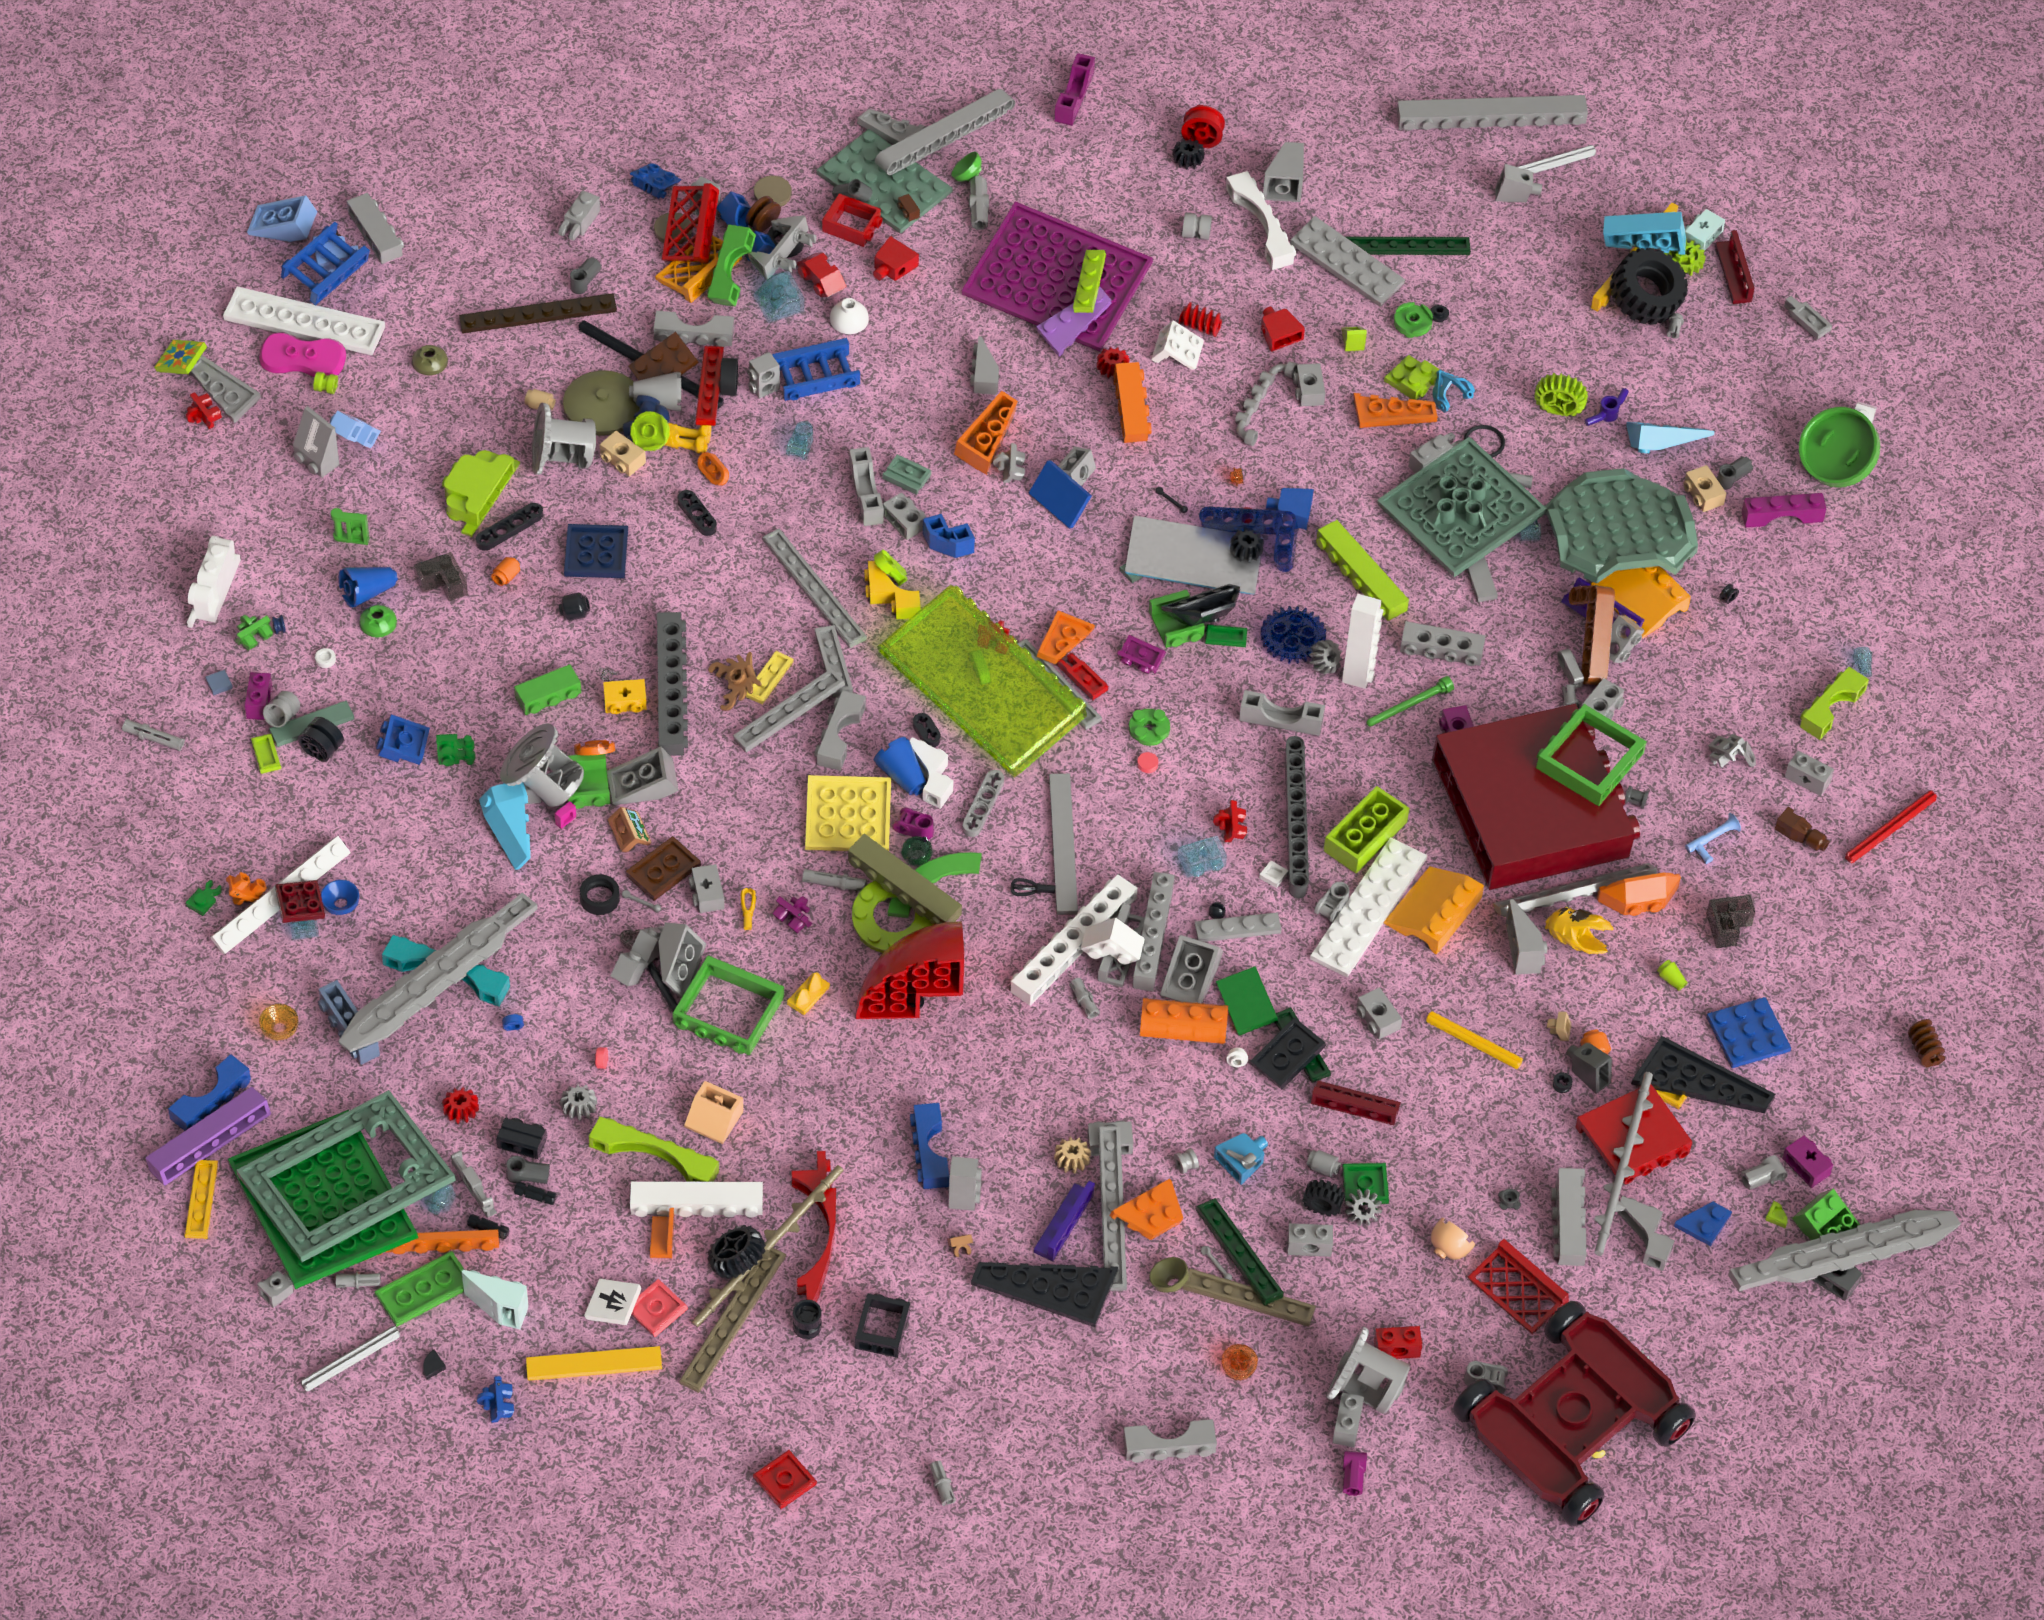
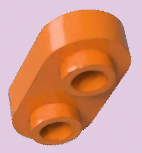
M709 452L702 453L697 462L700 471L712 484L718 486L726 484L729 479L728 469L715 454Z

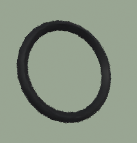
M1477 425L1465 433L1464 440L1477 429H1488L1498 434L1501 446L1496 452L1489 454L1491 457L1499 455L1505 447L1503 434L1492 426Z

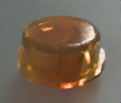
M1236 1344L1231 1345L1224 1351L1221 1364L1228 1377L1241 1381L1248 1379L1255 1372L1258 1358L1252 1348L1247 1345Z

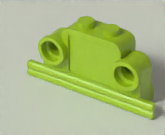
M482 450L475 457L463 455L458 462H454L450 474L443 479L442 487L445 490L447 516L451 520L467 522L461 531L462 534L473 537L520 465V461L506 454L498 455Z

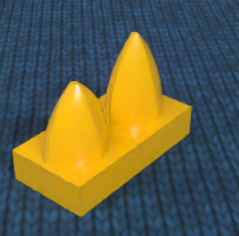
M818 972L812 973L787 1000V1005L805 1015L829 989L830 983L824 980Z

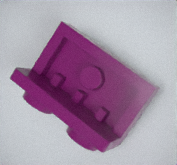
M1128 635L1121 651L1118 650L1116 654L1121 658L1120 662L1128 666L1134 664L1139 666L1138 670L1145 674H1149V672L1155 674L1166 652Z

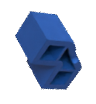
M942 514L923 519V536L929 549L953 558L974 553L975 537L968 523L948 528Z

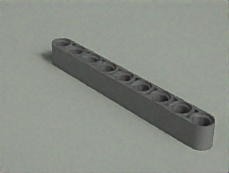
M1291 736L1287 739L1285 747L1288 885L1291 896L1303 898L1307 894L1309 883L1305 743L1301 737Z

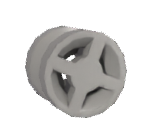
M1192 1148L1186 1149L1182 1154L1179 1152L1174 1154L1175 1164L1181 1174L1186 1173L1188 1169L1199 1168L1197 1156Z

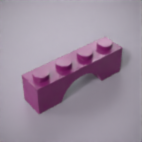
M1077 53L1072 64L1067 88L1064 93H1060L1055 105V122L1073 126L1094 75L1095 57Z
M1823 493L1744 498L1741 513L1745 528L1766 526L1770 521L1783 516L1797 517L1803 524L1818 523L1824 521L1826 504Z

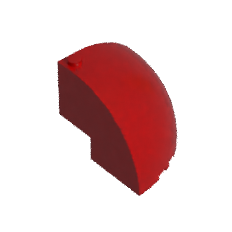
M962 921L940 923L916 930L896 941L884 951L864 979L857 1000L856 1019L920 1018V996L963 995L964 939ZM907 994H915L908 997V1001L915 1004V1007L907 1005Z

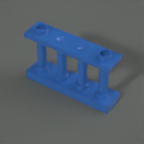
M336 222L324 227L319 236L293 258L287 259L281 266L282 279L291 273L311 289L310 302L315 306L368 261L370 250L366 246L361 247L359 250H354L336 235L338 226ZM331 240L345 251L350 258L346 261H341L323 245ZM318 251L333 263L337 269L333 272H328L310 256ZM305 262L322 276L324 280L321 283H314L297 267Z
M844 338L772 354L780 365V371H782L787 385L783 386L784 401H794L800 397L846 387L853 388L859 385L860 370L851 371L846 358L849 355L848 339ZM837 358L843 373L832 376L827 360ZM818 362L820 363L824 378L814 380L808 364ZM799 366L806 382L794 384L789 368Z

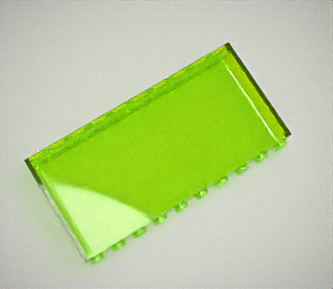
M949 585L877 646L878 651L1015 778L1087 717L1085 709L1087 706L1080 697L1076 698L1067 685L1063 686L1059 683L1054 673H1048L1041 661H1035L1025 647L1021 648L1012 635L1008 636L999 623L991 621L986 611L979 610L973 599H967L957 585Z

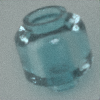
M451 1184L424 1197V1203L428 1206V1211L439 1215L440 1212L446 1213L451 1209L456 1198V1193L453 1190L454 1187Z

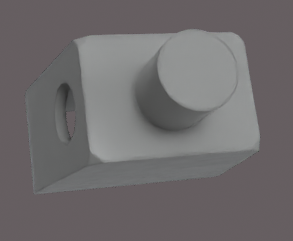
M1505 164L1495 186V201L1526 203L1530 194H1541L1542 184L1533 183V173L1531 171Z

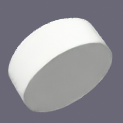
M328 648L318 650L315 654L316 664L322 668L333 666L336 662L334 651Z

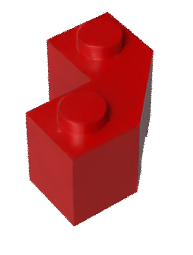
M823 252L814 253L796 263L800 277L804 280H812L814 291L821 298L829 297L847 287L839 269L835 265L831 266L826 261L827 256Z

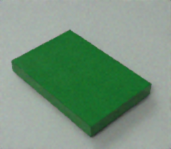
M1256 966L1216 981L1224 1003L1228 1005V1012L1238 1036L1278 1021Z

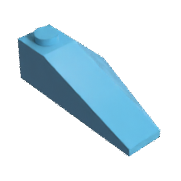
M523 782L515 786H508L503 783L490 787L479 799L486 821L514 869L518 870L531 858L530 835L526 833V822L529 821V815L525 814V804L528 803V795Z

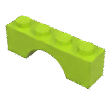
M1848 667L1844 672H1839L1835 682L1832 685H1827L1821 697L1817 696L1814 699L1809 710L1805 709L1802 712L1800 728L1821 740L1832 728L1834 715L1829 707L1839 701L1855 703L1866 691L1869 679L1851 667Z

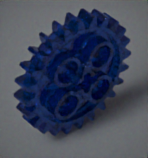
M1288 606L1286 611L1280 607V613L1273 610V615H1267V620H1263L1260 640L1263 641V647H1267V653L1273 652V658L1280 656L1281 662L1286 658L1289 664L1292 659L1297 664H1299V659H1302L1304 662H1307V657L1312 659L1308 655L1313 653L1311 647L1316 645L1318 641L1326 640L1324 622H1320L1319 616L1314 618L1313 611L1308 614L1307 608L1299 611V606L1295 610Z

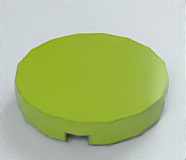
M644 412L639 414L634 423H632L630 435L633 443L644 451H656L667 443L670 427L667 420L661 414Z

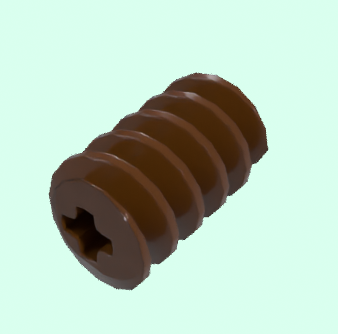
M1930 1019L1918 1021L1908 1030V1036L1911 1038V1043L1914 1045L1921 1065L1926 1068L1939 1065L1945 1060L1943 1055L1945 1049L1941 1047L1942 1043L1938 1040V1034L1934 1033L1935 1027L1931 1026L1932 1021Z

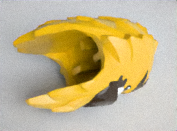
M1569 906L1556 910L1545 921V929H1549L1550 934L1555 939L1568 944L1577 951H1583L1588 954L1607 952L1606 945L1594 937L1590 928L1602 931L1605 929L1614 930L1611 923L1602 916L1592 914V912L1584 909L1574 910Z

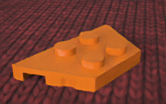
M1170 1178L1114 1209L1109 1215L1114 1220L1117 1217L1128 1223V1228L1140 1232L1142 1236L1149 1240L1177 1226L1184 1219Z

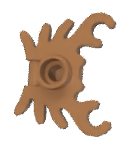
M748 652L746 662L738 654L736 657L738 663L733 659L727 658L726 662L731 664L730 666L715 662L708 668L710 673L719 668V671L716 673L718 678L726 674L725 679L729 683L728 689L732 691L723 696L725 700H729L727 705L720 706V709L723 711L732 709L737 697L739 701H742L746 697L747 691L749 694H752L753 684L762 685L756 678L751 652Z

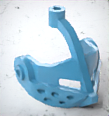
M1440 369L1437 371V380L1432 394L1437 407L1446 413L1450 408V404L1445 395L1451 384H1454L1462 391L1464 399L1473 398L1475 389L1467 379L1457 377Z

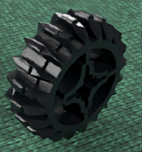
M735 1226L733 1230L728 1229V1232L722 1233L720 1238L715 1239L716 1242L710 1245L711 1249L707 1252L709 1255L707 1259L713 1272H716L721 1278L726 1277L730 1279L732 1276L737 1278L738 1275H744L746 1271H751L753 1266L758 1265L757 1261L763 1258L762 1254L766 1252L764 1249L766 1245L762 1235L752 1226Z

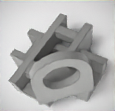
M1734 734L1727 739L1718 736L1708 745L1712 752L1709 755L1711 762L1714 765L1718 762L1721 768L1730 760L1735 761L1734 756L1736 754L1744 756L1750 767L1756 765L1754 753L1748 742L1744 741L1742 737Z

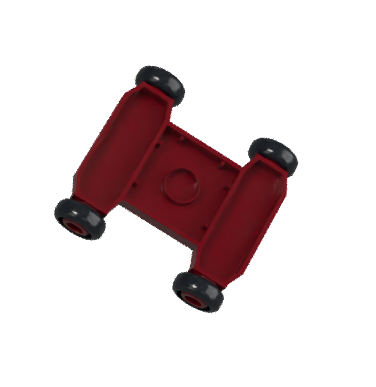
M1569 1301L1551 1316L1544 1329L1545 1337L1551 1343H1562L1568 1351L1566 1356L1515 1400L1499 1393L1487 1379L1474 1381L1456 1399L1453 1413L1459 1421L1471 1422L1474 1425L1477 1437L1541 1499L1557 1504L1562 1509L1561 1516L1567 1525L1576 1527L1587 1521L1597 1511L1605 1496L1603 1489L1598 1484L1588 1483V1477L1580 1466L1584 1461L1634 1418L1649 1424L1654 1430V1440L1659 1445L1668 1447L1677 1442L1690 1429L1696 1414L1689 1404L1679 1403L1680 1398L1676 1395L1671 1379L1608 1320L1591 1315L1588 1311L1586 1312V1308L1578 1301Z

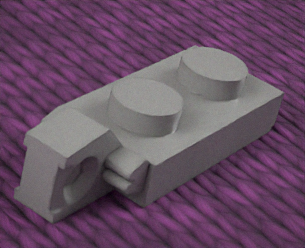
M1792 296L1786 299L1784 307L1788 310L1790 316L1817 340L1831 331L1832 325L1808 303H1799Z

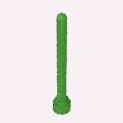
M1445 676L1439 679L1436 686L1369 718L1366 723L1370 727L1438 693L1447 694L1454 690V684L1449 676Z

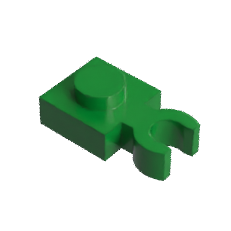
M209 880L205 885L206 889L204 891L198 888L186 901V907L204 916L216 902L213 896H218L222 892V886L219 885L216 889H211L213 881Z

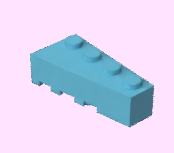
M1682 212L1604 216L1603 236L1606 247L1625 249L1638 247L1645 250L1646 248L1661 249L1664 253H1669V250L1685 255L1686 234Z

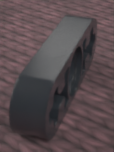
M681 491L678 494V505L694 526L704 536L715 534L717 522L693 491ZM683 498L690 499L691 505L687 500H683ZM698 510L701 511L703 514L700 516H694L692 512ZM704 520L708 526H711V528H708L707 526L704 527Z

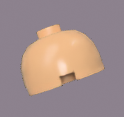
M1440 1218L1431 1232V1242L1436 1248L1434 1253L1441 1259L1447 1257L1451 1260H1458L1465 1257L1474 1248L1475 1243L1471 1241L1469 1244L1466 1240L1468 1235L1450 1221L1445 1224V1218Z

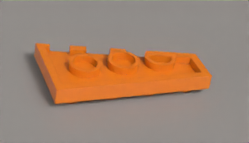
M1354 393L1353 395L1359 428L1437 422L1438 419L1435 402L1414 399L1401 401L1397 397L1383 399L1379 398V395L1365 397L1361 396V393Z

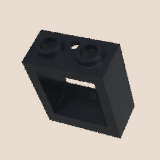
M867 1293L855 1336V1349L898 1358L910 1315L911 1302L901 1298L892 1299L881 1294ZM871 1307L902 1314L895 1339L864 1333Z

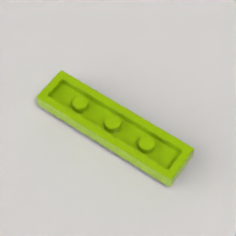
M1086 250L1073 305L1074 313H1093L1106 258L1105 250Z

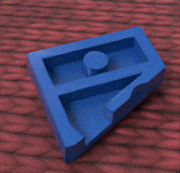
M1711 1202L1676 1220L1674 1227L1711 1247L1731 1217L1732 1211L1715 1202Z

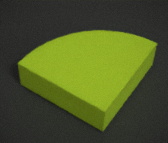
M1773 1200L1765 1220L1786 1228L1788 1221L1786 1213L1782 1206Z

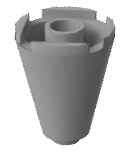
M673 372L634 381L633 386H629V398H633V402H635L639 395L651 396L659 400L660 404L666 407V409L681 411V405H677V403H681V372Z

